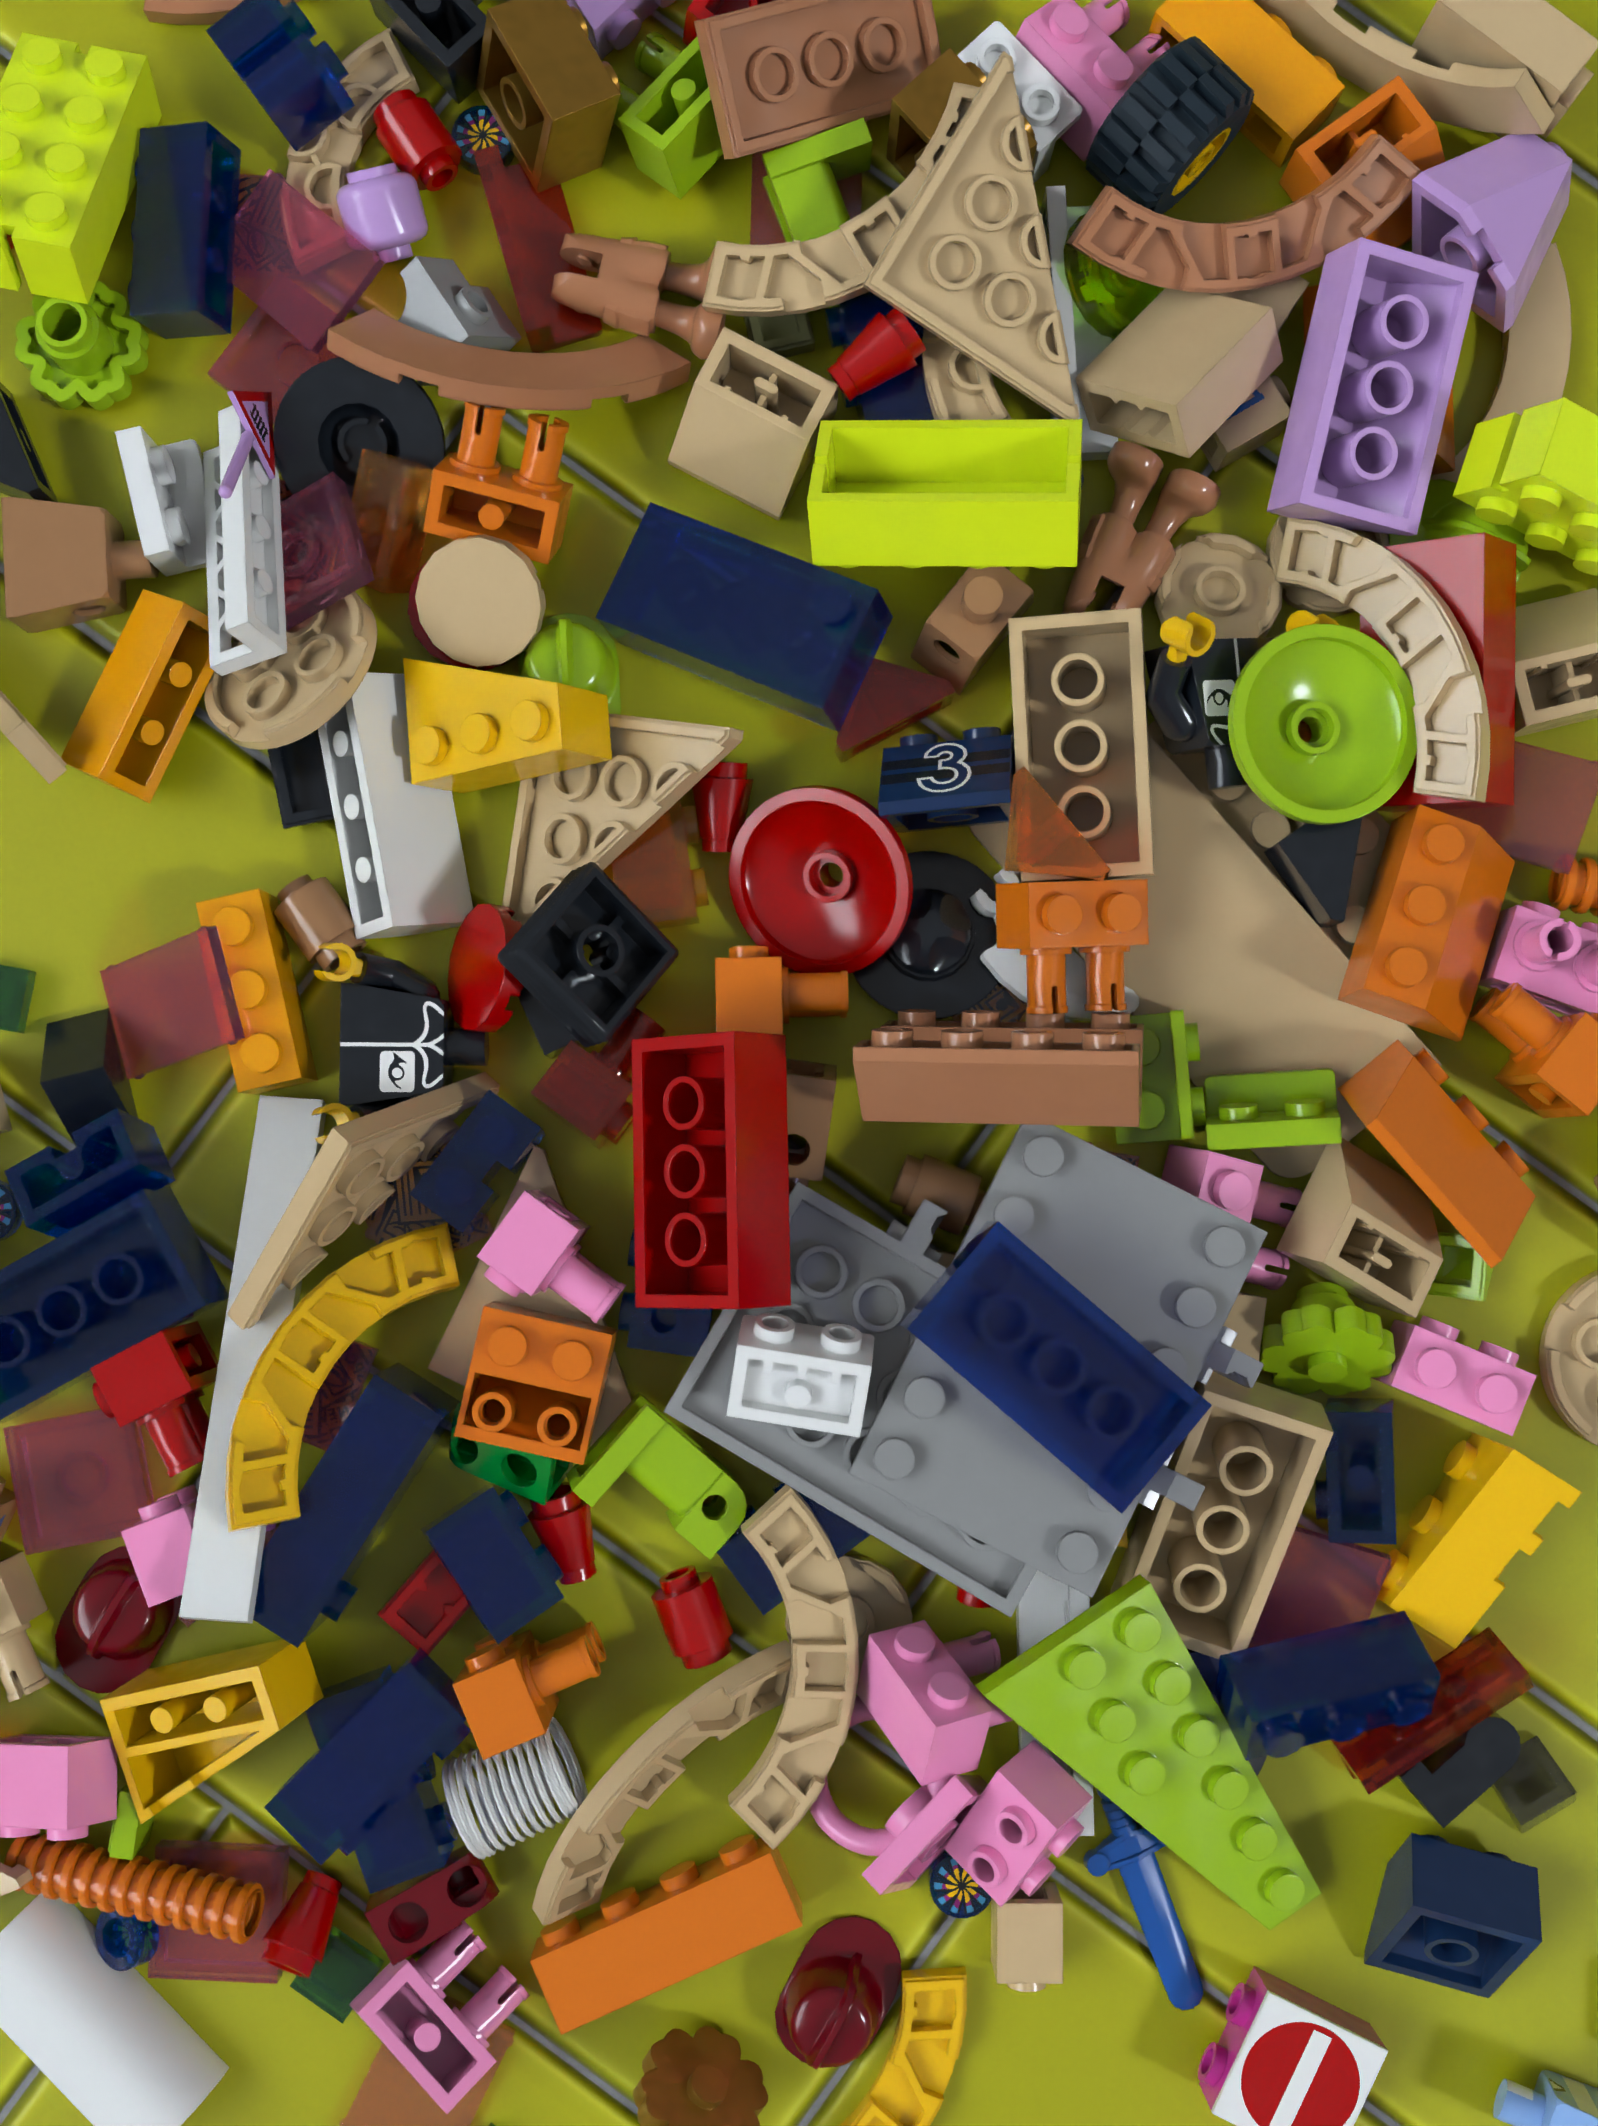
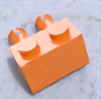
M465 402L458 452L451 451L433 469L423 532L453 540L486 534L509 541L527 555L530 560L548 565L562 545L574 485L564 482L558 477L569 423L555 417L554 423L548 425L549 415L529 414L520 469L501 465L496 461L502 421L506 408L494 406L485 408V405Z
M1147 879L995 884L997 948L1020 949V955H1026V1014L1068 1013L1066 1001V954H1072V947H1078V953H1085L1086 1004H1084V1011L1127 1010V1003H1125L1124 952H1130V945H1149Z
M734 946L729 948V958H715L716 1032L743 1031L783 1035V1024H789V1018L828 1016L847 1018L849 1008L848 971L837 973H788V967H782V957H769L768 947Z
M1518 982L1509 985L1502 993L1497 987H1493L1480 998L1471 1009L1469 1019L1472 1022L1475 1021L1511 1051L1509 1054L1510 1059L1494 1079L1542 1118L1588 1116L1598 1104V1013L1592 1012L1589 1015L1587 1012L1557 1017L1526 992Z
M592 1621L585 1623L583 1627L542 1644L537 1639L534 1640L531 1630L513 1637L510 1628L497 1631L474 1644L476 1652L464 1659L466 1664L452 1686L482 1759L485 1760L545 1734L560 1701L557 1692L591 1677L596 1678L600 1676L601 1669L599 1663L606 1661L607 1656L600 1634Z

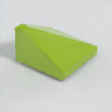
M1438 1232L1444 1260L1428 1294L1486 1301L1493 1268H1490L1461 1234Z

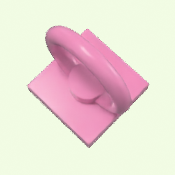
M859 1696L855 1698V1706L849 1729L859 1723L875 1720ZM954 1775L953 1777L924 1785L902 1803L889 1818L884 1829H873L854 1823L838 1809L830 1794L826 1776L824 1779L825 1785L809 1810L820 1828L837 1844L858 1854L877 1857L862 1873V1876L879 1895L909 1889L945 1851L944 1847L988 1784L980 1775Z

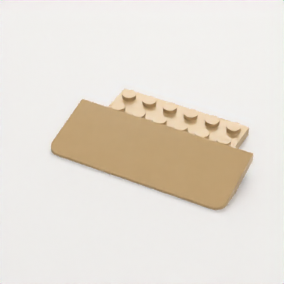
M1154 720L1148 726L1155 877L1112 879L1148 880L1149 945H1130V952H1124L1125 986L1132 989L1139 997V1006L1130 1014L1135 1016L1183 1010L1184 1024L1197 1022L1200 1061L1188 1062L1189 1080L1195 1087L1203 1086L1204 1097V1081L1209 1075L1331 1068L1335 1073L1337 1108L1341 1118L1342 1138L1350 1141L1366 1126L1338 1091L1341 1085L1396 1040H1399L1413 1056L1424 1048L1440 1066L1442 1065L1407 1024L1337 1000L1390 825L1376 810L1362 817L1345 920L1330 928L1320 927L1300 905L1264 853L1305 823L1286 817L1269 807L1252 791L1249 785L1208 790L1205 754L1172 755L1166 749L1162 731ZM1299 724V736L1305 742H1309L1311 739L1310 735ZM1018 821L969 826L974 837L1002 868L1011 870L1018 877L1019 882L1023 883L1021 882ZM1072 947L1078 953V947ZM1078 953L1085 961V953ZM1327 1144L1250 1148V1150L1272 1173L1285 1178H1297L1307 1175L1315 1169Z

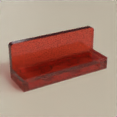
M498 145L473 151L532 353H542L600 336L603 332L600 318L585 313H577L575 310L551 298L555 274L570 272L587 276L586 270L567 263L559 254L564 235L566 233H575L561 184L537 193L520 163L504 167Z
M1488 1627L1328 1731L1327 1735L1346 1770L1353 1779H1358L1369 1795L1533 1688L1534 1685L1529 1673L1491 1628Z

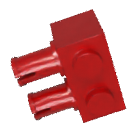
M198 1321L161 1330L90 1368L96 1380L92 1386L93 1394L102 1412L111 1419L115 1417L120 1428L136 1422L138 1427L145 1425L168 1470L167 1473L170 1478L203 1461L209 1417L199 1398L205 1395L203 1389L215 1383L218 1360Z

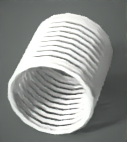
M552 1717L545 1734L492 1756L497 1765L498 1774L493 1768L491 1757L483 1760L479 1749L471 1748L468 1754L461 1752L458 1758L446 1759L442 1767V1783L446 1801L459 1835L467 1849L476 1858L485 1860L486 1856L491 1857V1855H495L497 1849L504 1851L507 1844L514 1847L516 1840L524 1842L526 1835L534 1838L536 1831L544 1833L546 1826L554 1829L556 1822L564 1824L566 1817L571 1819L578 1807L588 1796L578 1759L566 1733L556 1718ZM550 1733L553 1736L561 1752V1755L565 1761L567 1770L572 1781L576 1799L574 1798L571 1785L565 1772L564 1766L558 1756L555 1747L552 1744ZM532 1743L538 1752L542 1769L539 1765L536 1756L534 1755ZM522 1747L528 1756L531 1770L523 1757ZM512 1751L517 1757L520 1771L513 1760ZM501 1753L507 1761L509 1773L503 1764ZM482 1762L487 1768L488 1778L483 1771ZM472 1766L477 1772L478 1781L472 1773ZM454 1770L456 1771L457 1786L454 1777ZM464 1786L474 1806L481 1833L471 1812ZM552 1795H553V1797H554V1799H555V1801H556V1803H557V1805H558V1807H559L560 1816L558 1815V1813H557L556 1810H555V1805H554V1802H553ZM543 1802L550 1813L551 1822L546 1816ZM534 1808L540 1818L541 1826L536 1821ZM525 1815L530 1822L531 1831L526 1825ZM515 1819L521 1828V1835L517 1831ZM506 1826L511 1833L512 1840L507 1836ZM497 1832L501 1837L502 1845L497 1840Z

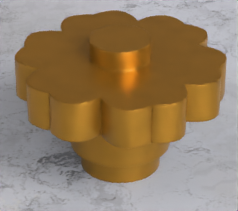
M710 2026L700 2027L693 2037L681 2029H672L666 2034L664 2039L652 2045L642 2061L644 2075L633 2090V2099L638 2108V2122L640 2126H761L758 2115L768 2102V2094L765 2086L762 2084V2070L755 2062L740 2060V2044L733 2036L720 2034L718 2030Z

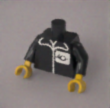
M1299 610L1292 613L1287 619L1286 632L1305 625L1339 624L1336 620L1323 613L1316 616L1307 610ZM1191 612L1187 615L1186 621L1177 616L1164 621L1160 628V637L1167 645L1144 652L1150 679L1145 694L1146 706L1160 727L1166 749L1172 755L1205 754L1208 790L1246 786L1248 784L1237 767L1228 735L1229 703L1236 680L1246 663L1262 646L1275 637L1214 639L1216 627L1213 621L1200 614Z
M322 943L318 946L320 949L334 951L338 955L339 966L334 973L314 970V975L322 981L342 982L350 978L353 983H341L339 1103H330L316 1108L311 1113L312 1116L328 1113L334 1117L338 1126L452 1084L453 1066L488 1065L489 1032H477L454 1027V1017L450 1008V1002L441 999L436 983L399 960L363 952L355 955L350 946L343 943ZM328 1135L317 1137L315 1140L323 1145Z

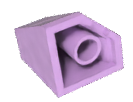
M1509 134L1422 171L1412 180V253L1478 272L1479 275L1471 310L1503 333L1513 326L1569 204L1573 159L1568 157L1559 145L1553 142H1546L1535 134Z

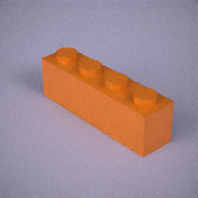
M753 1834L740 1836L722 1846L718 1851L720 1856L699 1866H696L694 1861L680 1863L664 1872L659 1877V1884L637 1893L634 1887L622 1889L603 1900L600 1904L601 1910L579 1920L576 1914H571L546 1925L540 1931L541 1937L536 1940L530 1964L561 2035L802 1927V1902L778 1847L772 1850L762 1838L755 1839Z

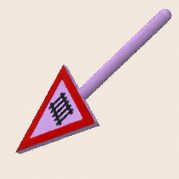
M236 390L227 392L245 431H243L218 490L219 495L224 499L231 497L252 445L269 479L275 478L272 392Z

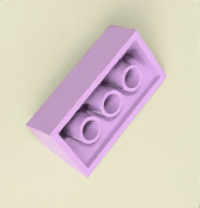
M1363 237L1325 256L1267 512L1289 518L1319 521L1348 530L1406 536L1417 535L1477 284L1478 272Z

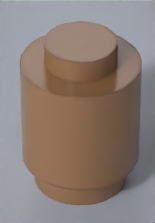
M308 874L303 875L290 882L278 893L277 898L281 903L275 909L274 915L311 964L318 962L326 972L338 968V955L332 950L318 948L322 943L346 944L355 952V955L366 946L367 942L365 939L356 940L351 910L326 877L312 880Z
M907 1154L889 1202L902 1206V1214L913 1218L922 1201L927 1199L948 1211L938 1228L959 1236L965 1225H971L986 1191L979 1189L982 1179L980 1175L924 1154L922 1159Z

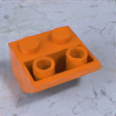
M1398 75L1297 147L1279 184L1291 200L1295 202L1332 177L1354 156L1371 134H1380L1421 171H1425L1446 162L1437 125ZM1412 193L1394 213L1365 238L1396 248H1400L1412 239Z
M496 1301L483 1306L454 1436L584 1465L604 1396L619 1329Z

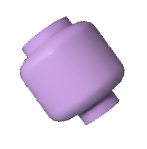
M395 162L347 173L348 184L338 190L336 200L351 249L359 253L374 252L377 265L412 257L413 252L410 243L421 240L428 231V223L415 178L409 173L398 172Z

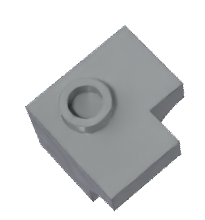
M415 256L400 272L406 287V305L403 314L398 320L399 322L437 337L488 349L510 351L521 340L522 337L489 288L469 285L452 259ZM418 381L420 386H437L426 382Z

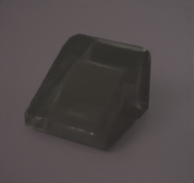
M1537 1735L1521 1744V1751L1516 1763L1492 1785L1520 1833L1530 1830L1576 1801L1577 1795L1576 1790Z

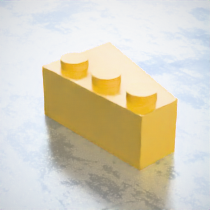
M403 658L411 783L413 785L464 794L612 760L607 695L558 682Z
M1472 1433L1468 1441L1462 1440L1457 1443L1447 1456L1443 1466V1472L1446 1473V1476L1434 1495H1426L1415 1507L1409 1520V1526L1412 1528L1411 1532L1399 1550H1391L1381 1561L1375 1574V1581L1378 1584L1372 1592L1374 1596L1454 1649L1457 1648L1505 1589L1504 1583L1498 1578L1517 1551L1520 1549L1531 1556L1544 1541L1542 1536L1535 1532V1529L1556 1503L1560 1502L1570 1509L1582 1494V1492L1517 1450L1476 1433Z
M300 1635L150 1668L99 1701L140 1824H143L209 1777L274 1735L324 1696L304 1636Z

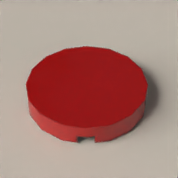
M489 903L479 904L466 915L456 934L449 962L447 979L448 998L454 1020L463 1030L477 1032H496L513 1015V1011L505 1010L510 996L519 997L521 990L524 988L498 960L499 952L522 927L521 921L512 920L511 917L515 912L510 907Z

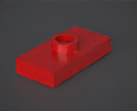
M463 1513L377 1612V1615L427 1657L514 1555L470 1516Z

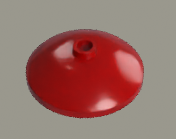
M809 785L786 790L768 799L745 820L736 836L730 855L729 887L732 902L741 924L757 946L768 947L770 957H782V965L800 973H837L848 971V974L861 970L876 961L891 948L907 922L912 904L913 879L905 847L893 826L887 819L879 816V811L857 795L845 790L829 786ZM830 862L837 864L843 872L842 882L836 881L831 877L828 869Z

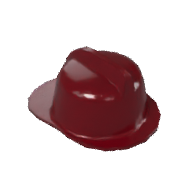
M120 1546L102 1555L87 1571L61 1616L55 1634L56 1656L64 1673L79 1687L99 1694L111 1693L150 1668L176 1623L180 1612L182 1595L148 1607L126 1546Z
M855 1915L835 1918L818 1928L805 1945L780 1994L775 2010L777 2033L790 2053L801 2062L807 2063L816 2070L819 2067L843 2066L859 2058L872 2043L896 1996L902 1973L900 1952L890 1933L877 1922Z

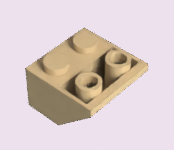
M723 327L693 384L668 457V464L779 521L815 454L820 421L833 420L837 412L838 385Z
M1593 588L1516 607L1515 737L1598 718V590Z
M1342 1138V1143L1326 1145L1276 1250L1328 1281L1342 1286L1348 1293L1365 1303L1414 1318L1417 1317L1444 1260L1432 1205L1428 1196L1418 1185Z

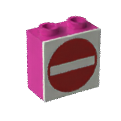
M1254 1966L1246 1984L1239 1983L1229 1998L1226 2009V2019L1228 2022L1218 2044L1211 2042L1207 2046L1199 2064V2085L1212 2114L1236 2126H1354L1388 2054L1387 2048L1369 2022Z

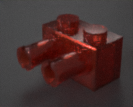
M635 1008L599 1053L592 1050L589 1054L571 1040L531 1091V1094L541 1107L600 1150L607 1140L618 1145L633 1126L632 1039L664 1037L663 1035L666 1031L648 1015Z

